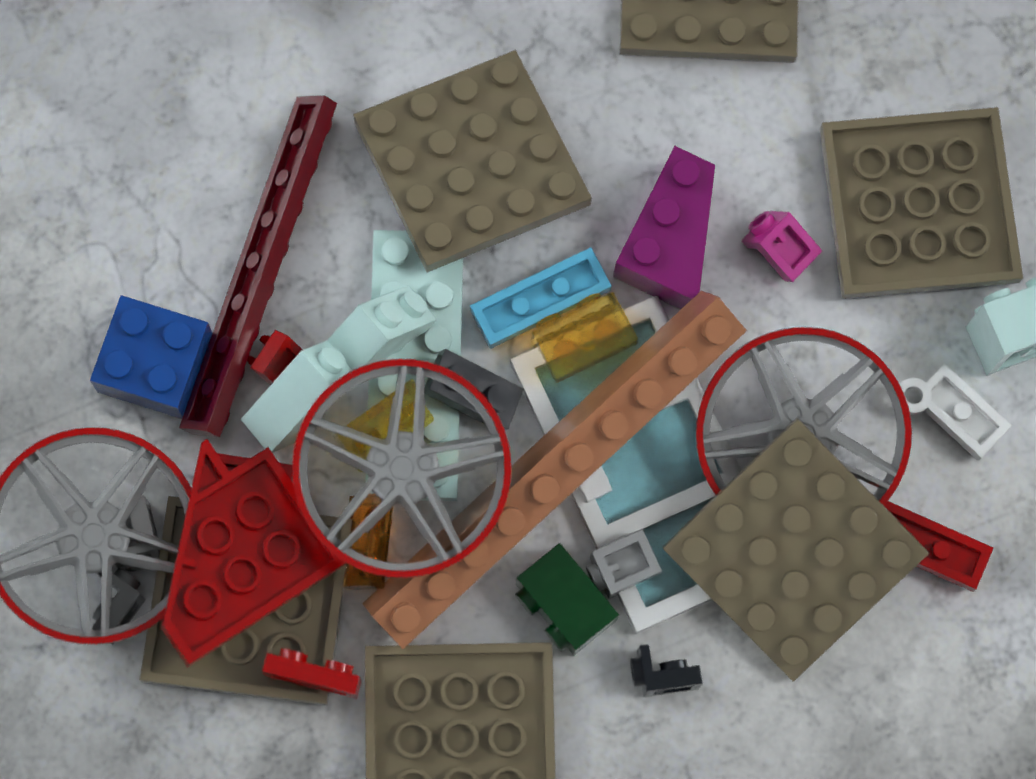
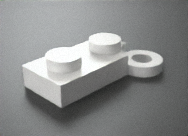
M945 363L927 382L920 378L912 377L900 383L904 395L906 390L910 388L917 389L921 393V401L919 403L912 404L907 401L910 414H920L923 411L927 413L977 461L1012 426Z

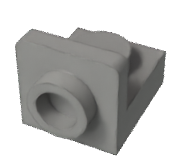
M142 495L127 518L126 526L127 528L158 538L150 503ZM137 541V545L129 546L127 549L128 553L150 558L159 557L160 552L158 548ZM115 563V566L117 568L125 566V570L127 572L143 569L121 563Z
M643 529L592 551L590 555L592 565L586 567L590 580L599 591H605L608 599L617 596L621 591L662 573Z

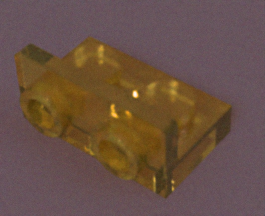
M614 292L601 297L600 293L590 295L577 303V310L561 317L560 313L551 314L535 325L537 329L532 331L531 343L534 348H538L556 384L638 344L639 339Z
M413 379L405 383L398 431L413 432L416 383ZM395 391L347 424L346 427L381 440L387 437ZM426 406L424 428L434 421L433 415ZM337 433L334 434V439L342 449L366 460L371 448L370 446Z

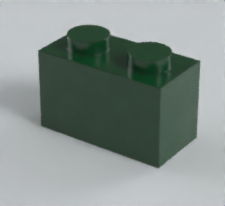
M561 543L557 544L516 577L515 585L520 589L515 593L516 598L531 616L538 611L549 625L544 630L546 635L561 652L568 648L575 656L614 624L619 617L618 612Z

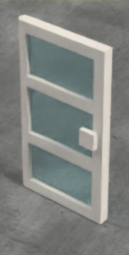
M658 296L648 298L510 359L513 371L520 386L524 389L523 392L543 435L548 433L669 321ZM697 378L571 493L596 550L643 529L661 567V574L618 593L620 602L635 634L712 600L663 550V545L716 496L704 476L697 451V417L704 394ZM714 412L712 413L710 433L722 431ZM727 440L711 442L712 451L731 449ZM735 457L714 459L720 476L726 485L741 472Z

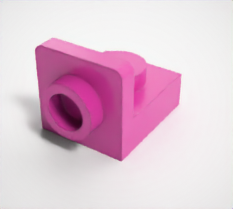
M765 211L758 215L748 227L750 232L741 241L746 248L757 249L785 282H794L822 252L821 248L790 212Z

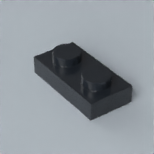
M446 348L440 351L434 364L457 373L473 384L493 406L504 430H508L524 389ZM428 378L424 388L425 394L485 424L481 415L465 397L446 384Z

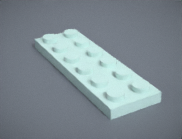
M374 230L371 300L409 286L413 292L419 294L424 299L427 308L437 319L426 332L401 347L385 360L414 359L434 364L438 353L445 348L461 356L463 258L427 273L407 231ZM398 374L369 380L367 434L381 440L387 437ZM406 374L398 431L413 432L416 375ZM424 393L425 443L433 444L459 439L460 411ZM367 445V449H366V457H367V455H368V453H369V451H370V448H371V447L368 446V445ZM459 450L437 453L439 467L458 463ZM458 474L434 482V488L441 501H457ZM373 492L366 498L369 500H381ZM426 497V498L422 499L421 501H430V500L428 499V497Z

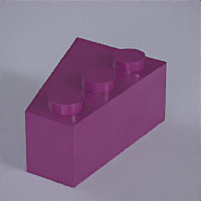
M674 146L616 261L613 278L653 297L658 296L660 300L680 310L700 292L715 164Z

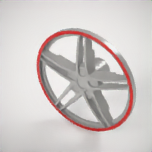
M791 327L768 332L756 337L733 352L722 363L703 394L696 426L697 451L704 476L715 495L726 484L720 476L714 459L755 457L798 417L833 454L838 445H841L887 472L886 477L882 481L840 461L857 479L878 487L873 495L883 506L891 498L900 484L909 461L912 442L911 417L904 392L898 380L883 360L859 341L836 331L817 327ZM794 341L821 342L841 348L859 358L860 361L845 374L842 373L813 399H807L775 345ZM768 349L794 398L781 404L759 356V352ZM752 358L759 375L758 379L772 409L773 417L769 420L732 426V429L710 433L712 413L721 389L733 372L746 360ZM867 367L871 368L874 373L834 413L826 403ZM879 379L891 399L896 418L897 438L891 464L874 455L871 450L839 432L837 429V425L861 401ZM767 433L768 445L717 451H712L711 442Z
M391 359L370 363L345 374L330 385L318 397L306 414L296 438L292 461V478L296 499L305 521L318 540L330 552L349 565L368 573L392 578H410L433 574L458 563L479 547L495 527L503 512L510 489L512 472L511 454L506 432L499 416L486 397L473 384L457 373L437 364L414 359ZM398 374L388 432L385 439L381 440L355 429L322 419L334 402L353 387L377 377ZM406 374L416 375L413 432L398 431ZM425 377L446 384L465 397L481 415L491 435L433 444L425 443ZM317 426L370 446L371 448L366 460L315 436L314 432ZM310 444L327 451L331 456L368 475V480L345 507L343 513L330 530L319 516L309 490L307 461ZM494 444L495 453L439 467L437 453ZM497 462L496 485L490 506L476 529L461 542L451 523L452 520L434 488V482L475 470L476 467ZM371 492L375 493L382 502L341 542L336 537V534ZM426 497L430 500L454 546L448 552L444 551L415 506L417 502ZM395 504H401L438 557L416 563H389L368 558L352 550L350 547L365 532H368Z
M88 427L62 431L46 437L27 448L12 461L0 476V511L9 490L20 475L25 472L37 489V494L59 523V528L56 531L0 555V598L19 619L38 632L57 640L81 645H100L134 637L150 629L164 618L168 594L159 604L142 617L122 626L109 629L112 566L115 563L156 572L157 570L170 573L174 571L175 563L127 552L130 539L174 554L178 552L179 546L127 528L125 523L145 491V486L156 468L166 476L174 487L186 514L191 486L181 470L165 453L151 443L130 433L115 429ZM84 443L115 445L134 452L94 502H88L66 475L46 455L67 446ZM144 457L150 463L121 509H118L108 501L140 458ZM37 460H40L55 480L75 501V504L66 511L63 510L33 468L32 464ZM54 542L56 543L60 555L3 572L1 563ZM66 565H73L75 567L78 608H80L82 630L61 626L38 615L18 597L8 581L27 575L33 576ZM87 573H102L101 630H91Z

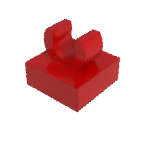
M274 330L271 336H261L259 341L265 346L257 358L249 355L247 362L251 365L250 368L269 385L278 378L303 350L288 335Z

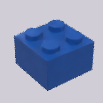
M120 295L90 382L97 393L182 419L212 336L209 323Z

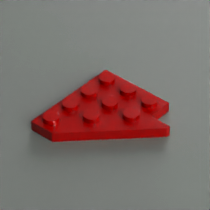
M206 439L201 442L161 627L187 668L335 573L346 564V562L330 552L309 528L299 508L293 482L269 447L229 471L209 440Z

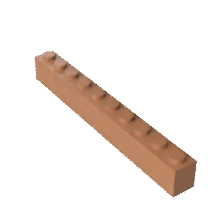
M700 291L511 466L510 489L503 512L495 527L479 547L458 563L433 574L410 578L390 577L362 603L395 642L404 649L747 330L718 296ZM496 480L452 520L451 523L461 542L476 529L485 516L494 494ZM443 528L435 537L444 551L448 552L454 546ZM428 542L407 563L421 562L438 556Z

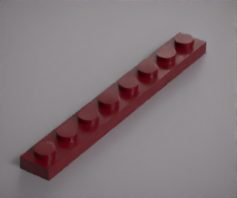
M325 95L296 97L179 426L180 429L190 434L220 438L223 428L228 422L238 385L244 377L247 359L253 342L258 337L260 322L268 300L273 294L274 283L282 260L288 252L289 240L297 217L303 209V200L311 177L317 169L318 157L324 140L332 126V118L337 103Z

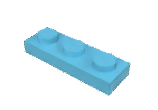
M592 247L470 305V311L489 348L492 349L611 291L612 285Z

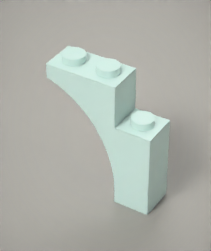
M409 286L358 305L327 341L302 350L241 418V421L264 449L269 447L272 453L295 443L301 424L309 409L330 385L359 367L385 360L401 347L426 332L437 319L427 308L424 299L419 294L413 292Z

